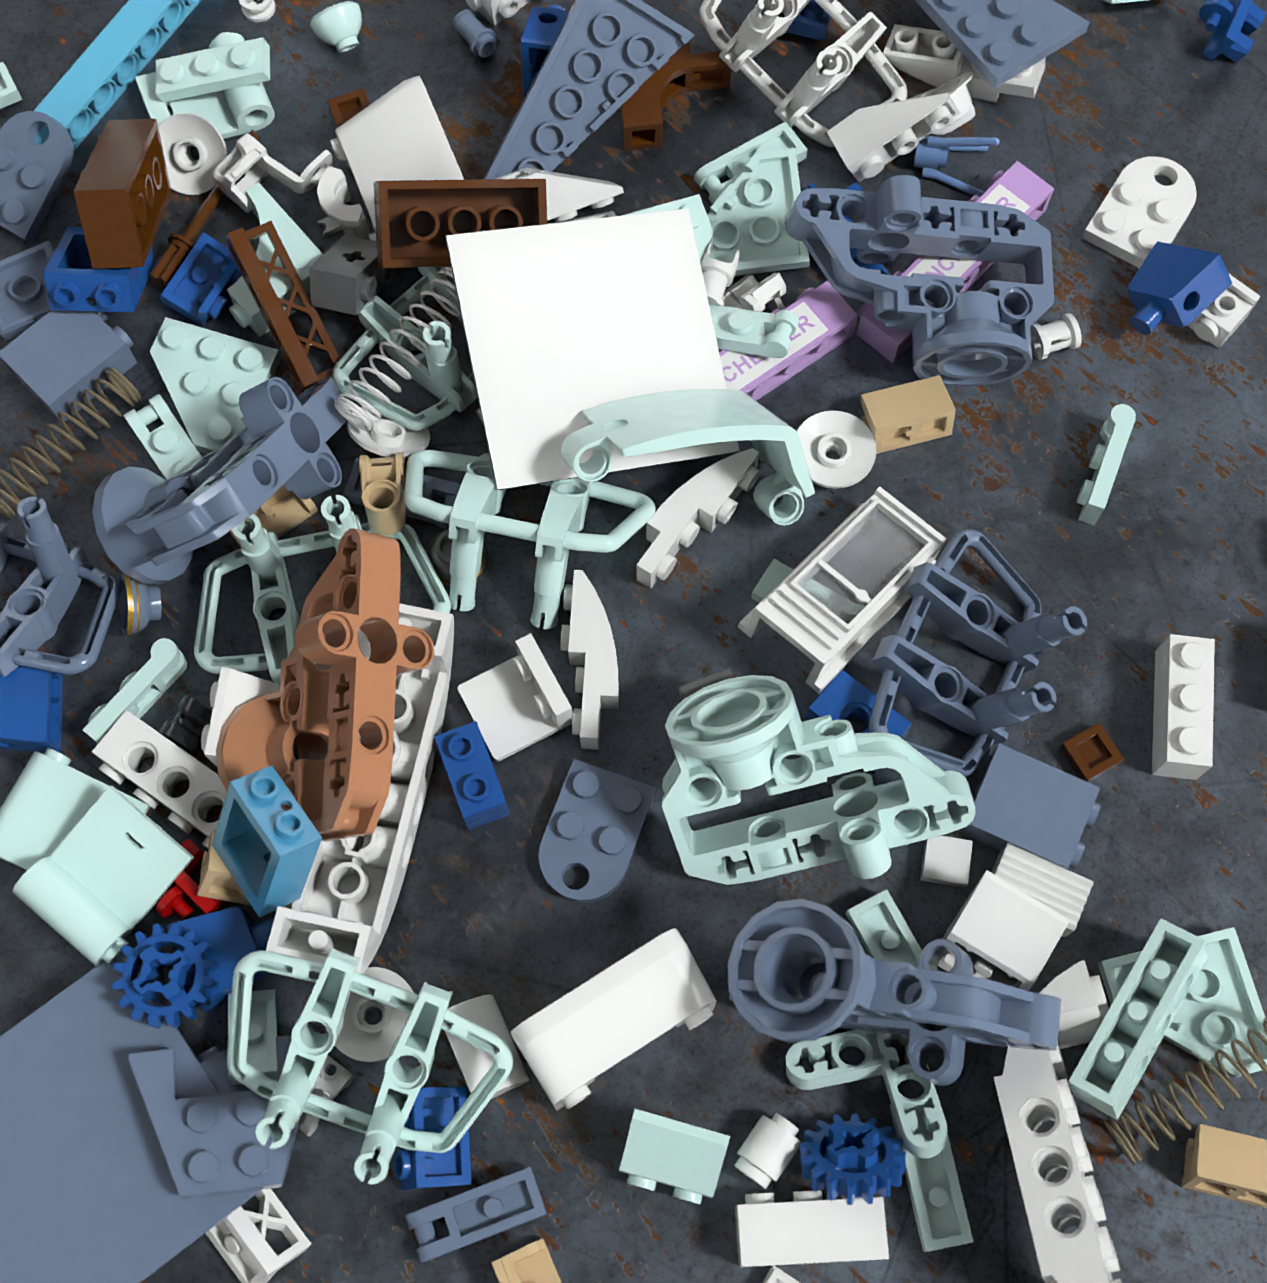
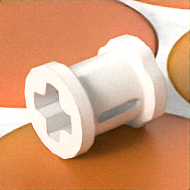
M1071 313L1063 314L1060 316V320L1042 326L1038 323L1030 326L1031 349L1038 360L1046 359L1049 353L1067 347L1074 350L1081 346L1080 327L1076 318Z

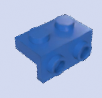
M203 232L162 292L160 301L201 327L204 326L209 317L216 320L228 301L224 297L227 289L242 277L229 249Z

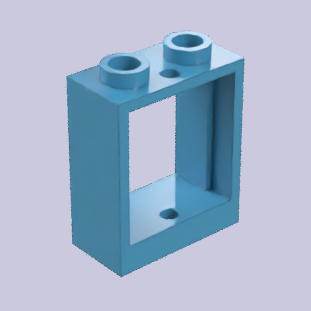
M271 765L229 783L212 846L258 916L262 917L277 910L278 906L283 907L300 899L322 837ZM281 805H288L291 809L288 811L283 810Z

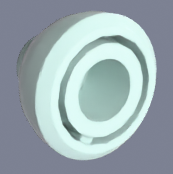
M346 1L328 7L312 18L310 27L320 40L326 44L336 46L338 53L349 51L359 45L357 36L362 23L359 4L353 1Z

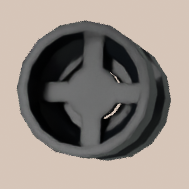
M185 695L177 705L178 713L173 719L166 720L158 732L187 753L195 756L201 749L202 732L205 725H210L212 711L195 699Z

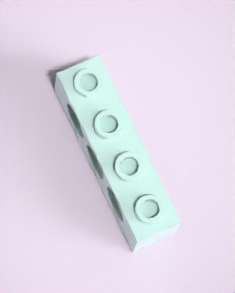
M1160 918L1068 1081L1075 1097L1118 1120L1207 960L1206 942L1204 939Z

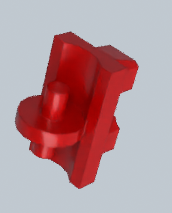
M188 838L180 845L194 858L174 881L177 885L173 888L170 886L161 896L162 898L155 909L162 918L169 917L176 912L183 920L189 919L195 912L187 903L189 898L206 914L224 910L222 905L226 901L197 896L199 883L191 875L202 865L204 852Z

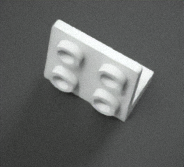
M531 633L515 641L518 656L458 686V692L473 721H477L483 740L493 759L497 762L571 725L573 721L572 707Z

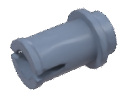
M466 9L459 12L453 20V28L469 43L470 51L475 56L482 58L492 55L498 45L495 32L490 28H485L472 11Z

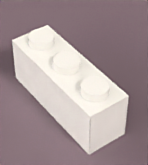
M1170 634L1155 651L1152 775L1197 780L1212 767L1215 639Z
M822 1190L815 1192H793L794 1202L774 1203V1193L745 1194L746 1204L735 1205L739 1266L751 1267L889 1259L883 1197H873V1203L867 1204L862 1197H855L853 1205H847L843 1195H841L842 1199L822 1200Z

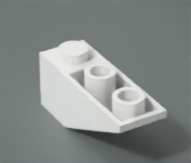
M948 93L859 108L828 130L827 134L848 170L861 182L865 178H871L879 174L884 166L897 156L911 152L920 140L932 132L946 128L953 118L960 114V111Z
M524 168L496 178L546 179L547 221L553 218L556 222L571 219L577 215L578 209L589 205L591 208L607 206L614 201V196L624 193L623 187L610 181L533 168Z

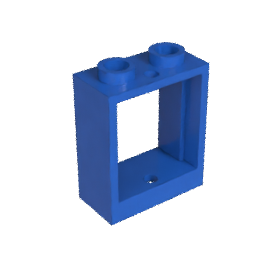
M68 226L43 272L51 310L134 312L149 279L148 274L154 267L152 246L143 267L93 269L83 227ZM87 298H93L96 303L88 302Z

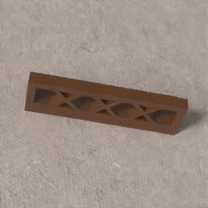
M268 221L248 231H244L243 227L227 233L225 243L300 392L305 391L324 378L332 377L333 369L340 360V357L315 307L311 305V299L272 221ZM265 234L268 235L275 249L270 263L258 259L250 241ZM277 256L279 257L284 269L275 266ZM272 272L290 279L293 290L289 301L277 297L269 281ZM296 293L303 306L293 303ZM291 309L308 315L312 323L308 338L296 335L288 319ZM315 331L322 344L312 341ZM312 347L326 352L333 368L317 375L307 357L309 348Z

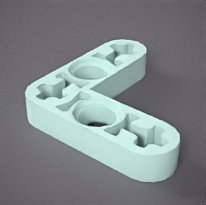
M853 1030L820 1037L814 1041L798 1042L788 1050L786 1054V1076L791 1084L802 1090H813L883 1075L906 1149L912 1155L919 1158L935 1157L944 1149L947 1138V1123L934 1084L919 1077L911 1068L909 1054H907L909 1036ZM891 1040H898L901 1046H905V1065L899 1067L897 1052L894 1047H890ZM856 1047L862 1050L866 1057L861 1064L850 1066L841 1061L839 1053L844 1048ZM831 1052L833 1069H828V1060L825 1061V1053ZM808 1058L810 1064L814 1065V1071L805 1073L804 1068L800 1066V1059ZM913 1079L922 1084L925 1091L921 1097L908 1099L899 1093L897 1087L902 1081ZM924 1111L923 1120L926 1129L933 1132L931 1141H924L923 1136L917 1134L918 1119L916 1114Z

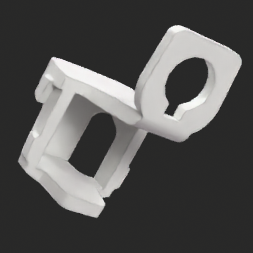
M245 133L237 141L232 152L217 165L213 176L220 190L248 213L253 207L251 201L246 196L245 190L270 174L296 193L308 192L319 183V179L329 166L333 167L332 154L328 150L323 151L306 167L299 177L269 157L266 148L250 134ZM321 166L318 172L314 176H312L314 172ZM245 173V176L235 185V182Z

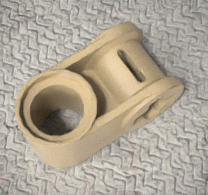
M396 452L395 457L370 459L368 455H360L361 497L369 527L379 535L395 534L402 529L406 521V461L404 452Z

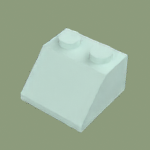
M634 1109L619 1171L629 1174L627 1184L654 1191L656 1182L675 1188L673 1197L701 1205L703 1196L709 1198L714 1196L730 1136Z

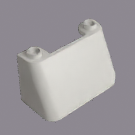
M420 76L404 80L335 129L337 138L330 140L338 163L345 161L348 168H351L371 218L375 232L368 234L369 240L376 241L373 182L395 180H464Z

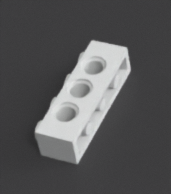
M125 710L92 751L94 755L104 762L99 770L119 785L125 779L137 786V789L133 792L137 798L154 810L159 803L172 812L167 818L169 821L187 834H190L194 828L207 837L202 844L208 848L213 828L217 829L219 820L207 823V813L212 807L223 805L227 794L218 774L131 712ZM155 756L152 768L146 772L138 773L141 761L147 757ZM181 781H189L188 791L181 797L173 798L172 790L175 785Z

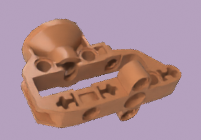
M350 528L344 533L338 545L336 556L306 597L300 624L295 632V648L291 650L288 658L281 660L280 691L253 698L235 708L221 728L216 747L218 776L226 792L231 781L272 765L321 835V841L324 842L371 835L375 831L390 789L396 675L423 669L429 666L434 656L433 642L424 630L398 624L401 571L400 546L396 539L355 528ZM359 629L367 636L370 643L371 654L369 660L362 654L358 645L357 636ZM293 743H295L298 749L299 760H296L293 755ZM281 805L283 810L288 811L291 809L288 805Z

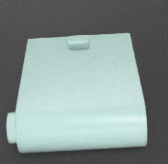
M224 32L212 40L209 49L243 42L245 39L240 34ZM156 72L135 77L150 119H157L158 126L165 119L173 115L191 113L210 121L218 129L223 139L249 133L251 130L257 131L265 128L273 121L275 116L262 82L163 103L156 95Z
M47 748L44 754L34 751L0 808V859L28 870L39 860L51 856L109 785L69 767L71 759L53 749ZM119 791L146 815L150 808L148 804Z
M109 786L51 856L39 860L23 874L15 884L12 893L95 966H98L103 961L110 965L122 952V946L130 945L125 940L182 873L194 856L117 789ZM129 835H131V836H132L137 842H139L144 848L140 847L135 841H133V840L129 837Z

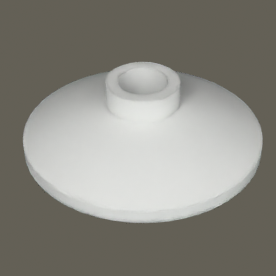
M191 113L176 114L165 119L158 126L171 188L188 195L201 194L213 189L216 185L213 172L217 165L227 157L226 145L218 129L207 119ZM192 146L197 147L199 151L198 160H194L191 157L190 149Z
M363 407L361 409L370 416L374 423L371 431H364L349 421L347 422L348 433L358 445L384 457H395L396 452H404L405 458H409L415 452L426 450L430 442L428 428L419 431L409 430L382 415L381 418H376Z
M824 411L808 418L797 430L813 483L826 488H845L860 482L872 469L876 458V442L869 427L856 416L842 411ZM836 452L840 458L837 460L826 457V453Z
M368 967L363 973L366 976L414 993L410 985L391 970ZM351 992L344 1013V1024L336 1040L335 1047L344 1055L361 1062H378L388 1059L391 1048L397 1037L400 1036L410 1013ZM373 1008H379L382 1011L381 1021L375 1025L368 1024L366 1021L368 1011Z

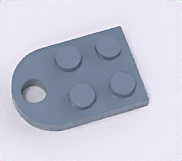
M25 111L16 114L0 129V225L32 243L69 174L74 157L73 142L67 129L59 121L42 112ZM43 126H48V139L43 144L38 145L36 136L39 129Z
M573 758L539 848L540 869L548 886L560 897L576 903H592L612 894L625 878L657 788ZM575 866L584 868L589 874L588 883L583 888L577 890L568 888L563 882L565 872Z

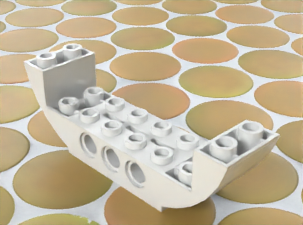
M1085 960L1055 977L1039 993L1061 999L1057 1050L1043 1051L1008 1047L1003 1075L994 1077L1041 1274L1045 1283H1122L1121 1279L1113 1280L1111 1272L1120 1271V1267L1107 1226H1098L1099 1221L1107 1219L1093 1175L1085 1177V1173L1093 1171V1167L1080 1126L1072 1127V1125L1080 1124V1118L1067 1081L1068 1074L1060 1050L1091 1042L1109 1010L1100 976L1089 977ZM1059 1178H1064L1063 1180L1057 1183H1053L1055 1180ZM1071 1227H1079L1073 1233L1063 1234L1067 1229Z

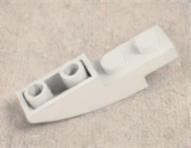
M896 24L883 52L888 61L896 68L936 87L960 74L972 72L973 77L967 83L970 97L991 102H997L1000 93L1034 98L1045 69L1044 58L993 89L942 31Z
M751 448L712 464L678 488L657 509L654 516L646 523V539L652 542V544L637 564V581L651 589L658 578L665 580L677 562L674 556L682 545L688 548L699 533L700 526L712 533L719 522L726 524L738 505V502L735 501L742 490L749 492L760 475L761 471L757 469L759 452Z
M574 570L573 585L565 584L564 610H571L570 625H562L561 651H568L570 665L585 666L576 668L575 693H583L582 709L574 708L572 735H580L581 749L599 750L601 708L619 709L616 648L605 609L595 588L583 570Z

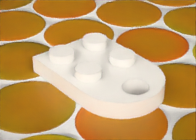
M1151 156L1131 162L1119 175L1085 229L1082 239L1140 268L1157 241L1171 244L1187 219L1196 201V186L1193 178L1184 167L1167 158ZM1165 175L1171 179L1173 185H1161L1155 180L1154 176Z

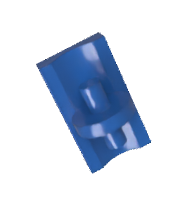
M1254 0L1204 1L1199 10V17L1205 24V29L1212 32L1202 55L1212 61L1222 53L1237 63L1250 52L1254 43L1253 40L1240 32V30L1248 35L1252 34L1262 24L1266 12L1253 3Z

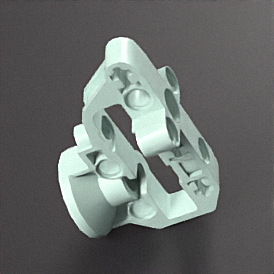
M748 675L726 679L706 686L683 699L670 712L665 724L676 758L663 778L662 788L665 794L662 798V809L685 873L689 876L726 885L739 884L847 859L850 872L854 877L871 879L884 874L891 867L890 848L957 831L968 826L975 816V804L969 783L961 773L943 771L898 735L885 732L854 733L849 721H832L831 715L801 722L793 693L786 682L772 676ZM791 754H797L801 756L793 760L784 758ZM862 768L864 772L879 768H891L899 772L903 778L898 781L875 786L872 775L862 772L851 773L841 777L832 785L833 797L697 831L691 830L687 820L688 816L736 805L741 802V790L751 789L764 783L768 795H775L827 782V777ZM705 777L711 780L707 782H699L695 779ZM907 809H911V810H912L911 812H908V813H899V812H901V811H903V810H907Z

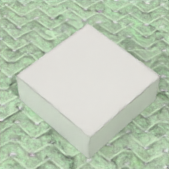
M939 836L925 840L920 881L965 888L968 885L973 841L948 836Z

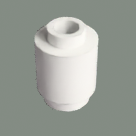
M775 1113L772 1119L762 1115L737 1152L740 1158L734 1167L766 1189L771 1180L777 1182L799 1149L801 1142L795 1137L799 1129L778 1113Z

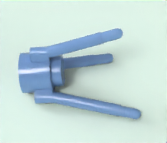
M926 136L918 142L914 167L923 168V178L935 179L968 195H978L981 197L985 193L984 191L946 175L937 169L938 167L946 168L949 151L985 152L989 149V146H997L1000 140L998 138L984 137L941 138Z

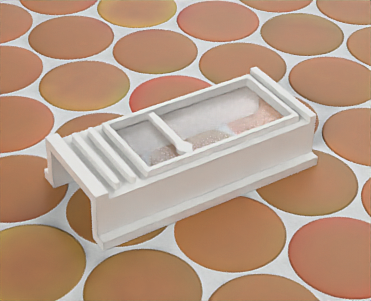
M879 487L864 504L862 503L747 614L739 622L738 628L750 638L765 623L777 631L815 663L805 683L819 694L911 599V596L904 588L910 580L914 571L913 568L926 562L935 564V558L947 538Z

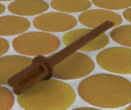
M254 130L250 131L249 134L259 141L261 137ZM217 185L213 187L182 236L172 233L167 238L168 246L148 274L151 278L150 282L156 287L161 286L163 289L167 287L195 246L192 243L224 195V192Z

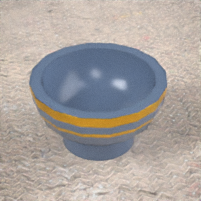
M121 574L119 579L121 592L118 602L120 624L125 636L142 631L149 621L160 620L162 606L158 586L147 587V584H143L126 574Z

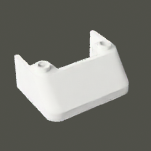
M673 928L515 1027L510 1034L551 1103L558 1111L564 1106L566 1109H569L592 1094L588 1085L595 1080V1077L673 1027L686 1024L689 1030H692L714 1015L712 1011L714 1010L716 999L687 944L678 930Z

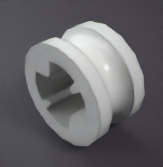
M239 0L242 12L249 21H266L275 12L276 5L274 0H257L261 3L258 5L254 2L255 0Z

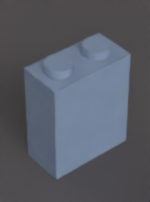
M51 310L0 350V358L10 372L58 421V412H65L71 416L74 415L70 407V401L74 400L84 405L87 404L83 397L84 389L100 394L95 386L96 378H101L111 383L105 375V370H108V367L115 368L123 375L138 363L129 349L134 345L132 340L118 325L112 329L105 322L108 320V317L101 311ZM98 382L102 390H105L108 387L105 384ZM86 393L90 401L95 398L94 396ZM74 404L76 410L79 411L81 407ZM62 416L64 421L68 420V418Z
M999 743L991 753L973 795L975 804L974 819L968 826L959 829L958 833L998 851H1001L1009 843L1065 869L1069 867L1075 869L1085 849V844L1079 842L1085 827L1092 828L1101 808V804L1095 802L1100 787Z

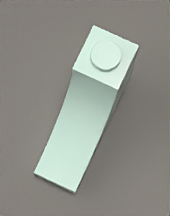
M257 182L245 190L247 197L252 203V210L259 219L260 225L272 221L311 299L309 268L323 253L261 184ZM265 234L260 237L256 255L259 260L270 263L275 249L268 235ZM277 256L275 266L284 269L279 257ZM272 272L269 281L277 297L289 301L293 290L290 279ZM242 276L227 289L233 302V306L229 310L243 328L249 325L260 337L269 331V328ZM296 293L293 303L303 306ZM291 309L289 316L296 311Z

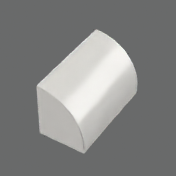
M493 995L479 996L448 1008L451 1012L504 1039L511 1049L513 1056L512 1070L492 1098L530 1081ZM446 1032L468 1088L472 1093L493 1065V1057L489 1053Z

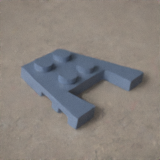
M291 1035L276 1037L278 1081L281 1077L292 1041ZM173 1049L129 1054L131 1069L182 1200L283 1187L299 1126L298 1122L291 1129L290 1137L283 1146L271 1149L270 1146L274 1139L272 1136H269L266 1145L263 1146L257 1140L256 1127L267 1110L269 1099L261 1097L252 1090L177 1099L176 1053Z

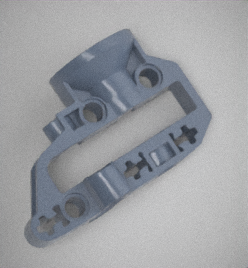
M898 175L886 179L877 192L838 188H809L800 192L785 217L786 231L792 238L804 243L833 289L844 296L874 305V318L884 322V328L912 330L913 370L918 378L926 379L940 375L945 386L975 387L1009 380L1028 370L1032 363L1030 326L1054 303L1051 234L1048 229L1015 208L988 203L921 197V182L915 176ZM844 216H847V217H849L850 219H852V221H853L854 223L849 222L848 220H846V219L844 218ZM850 248L857 249V259L866 264H880L889 260L893 262L899 253L1023 264L1025 266L1026 283L990 280L978 291L960 292L964 288V278L913 273L910 277L881 274V270L865 269L855 264L850 255ZM925 299L931 301L935 308L931 307ZM1005 307L1009 308L1013 314L1008 312Z
M273 377L242 392L239 397V406L243 415L241 420L246 427L216 451L201 457L186 471L167 480L146 468L130 466L106 476L95 491L92 513L96 534L107 556L129 577L143 584H163L185 572L192 560L193 550L216 541L246 520L283 484L288 492L292 490L296 496L305 500L339 486L342 480L341 468L325 442L347 419L334 406V400L342 393L332 377L320 380L297 396H295L289 385L278 377Z
M806 899L776 902L753 915L736 936L728 960L729 1000L735 1003L739 1014L758 1032L787 1043L814 1041L837 1028L909 1036L907 1054H909V1063L912 1070L919 1077L939 1086L949 1085L955 1082L961 1075L966 1042L1043 1051L1057 1050L1061 1009L1060 998L1029 992L973 976V962L969 955L947 939H935L928 943L918 958L917 968L905 962L874 960L864 953L853 927L830 907ZM947 954H954L955 963L953 968L949 972L938 971L937 966L941 958ZM925 1023L948 1027L941 1031L931 1032ZM942 1049L944 1052L942 1066L936 1071L929 1072L927 1068L928 1056L932 1051Z

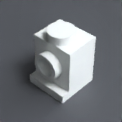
M1230 274L1232 284L1187 325L1194 330L1199 338L1212 343L1218 349L1248 317L1261 297Z

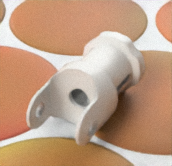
M710 242L701 261L709 304L724 306L722 298L725 289L733 282L740 257L739 250L736 251L733 262L719 261L709 257L713 242Z

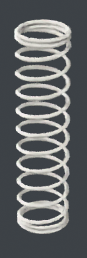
M441 267L438 270V278L431 279L429 282L430 291L420 293L421 304L410 305L411 317H401L399 320L401 329H393L389 332L391 342L380 343L381 355H370L369 362L372 368L364 367L359 370L362 381L353 380L349 382V389L352 394H339L337 399L334 400V406L338 412L356 427L364 431H371L374 423L363 409L344 398V396L357 401L376 418H381V414L369 403L358 397L352 387L353 384L366 387L381 402L391 405V401L387 396L368 384L362 374L363 371L376 374L392 390L398 393L401 392V388L396 382L377 370L373 363L374 358L386 361L400 376L411 380V375L405 368L386 356L383 351L384 345L396 348L414 366H422L420 360L415 355L397 345L393 338L395 332L404 334L415 347L425 353L426 344L418 337L407 332L403 325L404 320H411L422 331L426 326L431 332L429 325L415 317L413 313L414 307L423 308L434 321H440L438 319L440 318L451 329V324L444 316L425 305L423 296L426 294L434 296L446 311L456 317H461L460 310L451 301L435 293L433 289V283L440 282L458 299L455 285L445 276L446 274L454 278L452 268ZM445 303H447V304H448L450 307H452L455 311L451 310Z

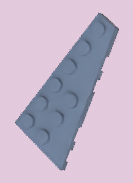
M575 0L483 179H496L524 168L552 172L695 34L641 0Z
M915 0L993 89L1086 33L1090 24L1089 21L1053 0Z

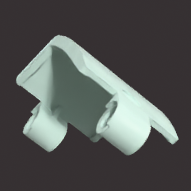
M687 389L656 392L624 398L583 411L585 420L591 425L568 435L561 448L562 458L573 472L582 480L593 482L605 477L611 468L612 458L608 442L620 452L621 456L630 457L701 444L748 440L752 448L759 452V460L761 462L765 461L777 471V473L761 480L753 493L754 502L757 507L772 521L784 526L794 523L803 513V496L806 498L815 494L797 431L746 393L735 389ZM593 448L592 457L584 463H579L582 453L587 449ZM784 495L782 501L774 506L777 498Z

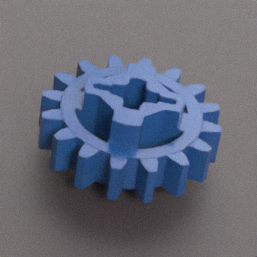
M178 923L172 924L169 933H167L162 925L153 924V936L148 937L138 931L135 933L138 945L134 949L130 946H122L121 950L128 958L126 963H114L113 969L123 973V979L112 983V989L126 993L119 1000L118 1004L126 1010L135 1007L130 1017L133 1020L141 1023L148 1016V1026L159 1029L165 1018L168 1026L177 1028L180 1025V1015L184 1014L187 1018L195 1020L198 1016L194 1007L198 1003L210 1006L212 1002L205 995V991L207 988H218L219 982L210 978L209 972L220 968V964L214 959H206L214 948L207 942L198 944L201 934L191 929L184 936V927ZM178 945L186 949L183 951L177 950L173 954H167L161 947ZM142 964L140 976L137 978L139 968ZM165 967H169L172 969L168 973L171 981L165 985L161 983L165 978L162 970ZM196 973L193 986L189 990L192 975ZM165 997L172 1005L155 1007L147 1002Z
M853 1113L850 1121H843L836 1114L833 1115V1124L829 1125L819 1120L816 1122V1132L806 1130L805 1143H800L803 1179H811V1189L814 1192L826 1188L828 1200L832 1201L838 1195H843L847 1205H853L855 1197H862L867 1204H872L874 1193L888 1198L891 1186L900 1187L902 1184V1174L905 1173L906 1163L902 1138H893V1128L891 1126L881 1129L877 1128V1118L872 1117L864 1123L860 1122L858 1114Z

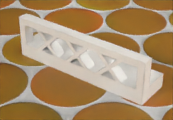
M263 1189L255 1195L260 1201L259 1213L243 1210L240 1206L206 1232V1235L241 1283H267L279 1269L306 1251L311 1245V1242L272 1189ZM266 1228L282 1231L292 1246L277 1256L265 1240Z

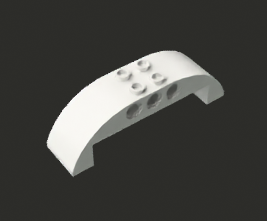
M399 603L398 624L424 630L433 642L434 656L429 666L417 671L396 675L393 759L390 789L376 829L371 835L327 842L321 841L300 899L293 902L291 909L278 906L266 951L325 964L331 949L335 948L334 950L356 958L359 957L360 961L357 972L361 974L364 973L373 960L386 933L400 894L438 749L434 736L441 734L448 697L454 642L453 614ZM359 629L357 636L358 645L362 654L369 660L371 654L370 643L367 636Z

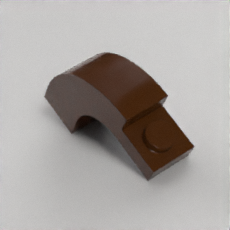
M688 41L639 87L621 106L624 151L662 147L663 121L661 112L674 97L686 92L730 87L732 69L719 57L721 51L691 54L690 41Z

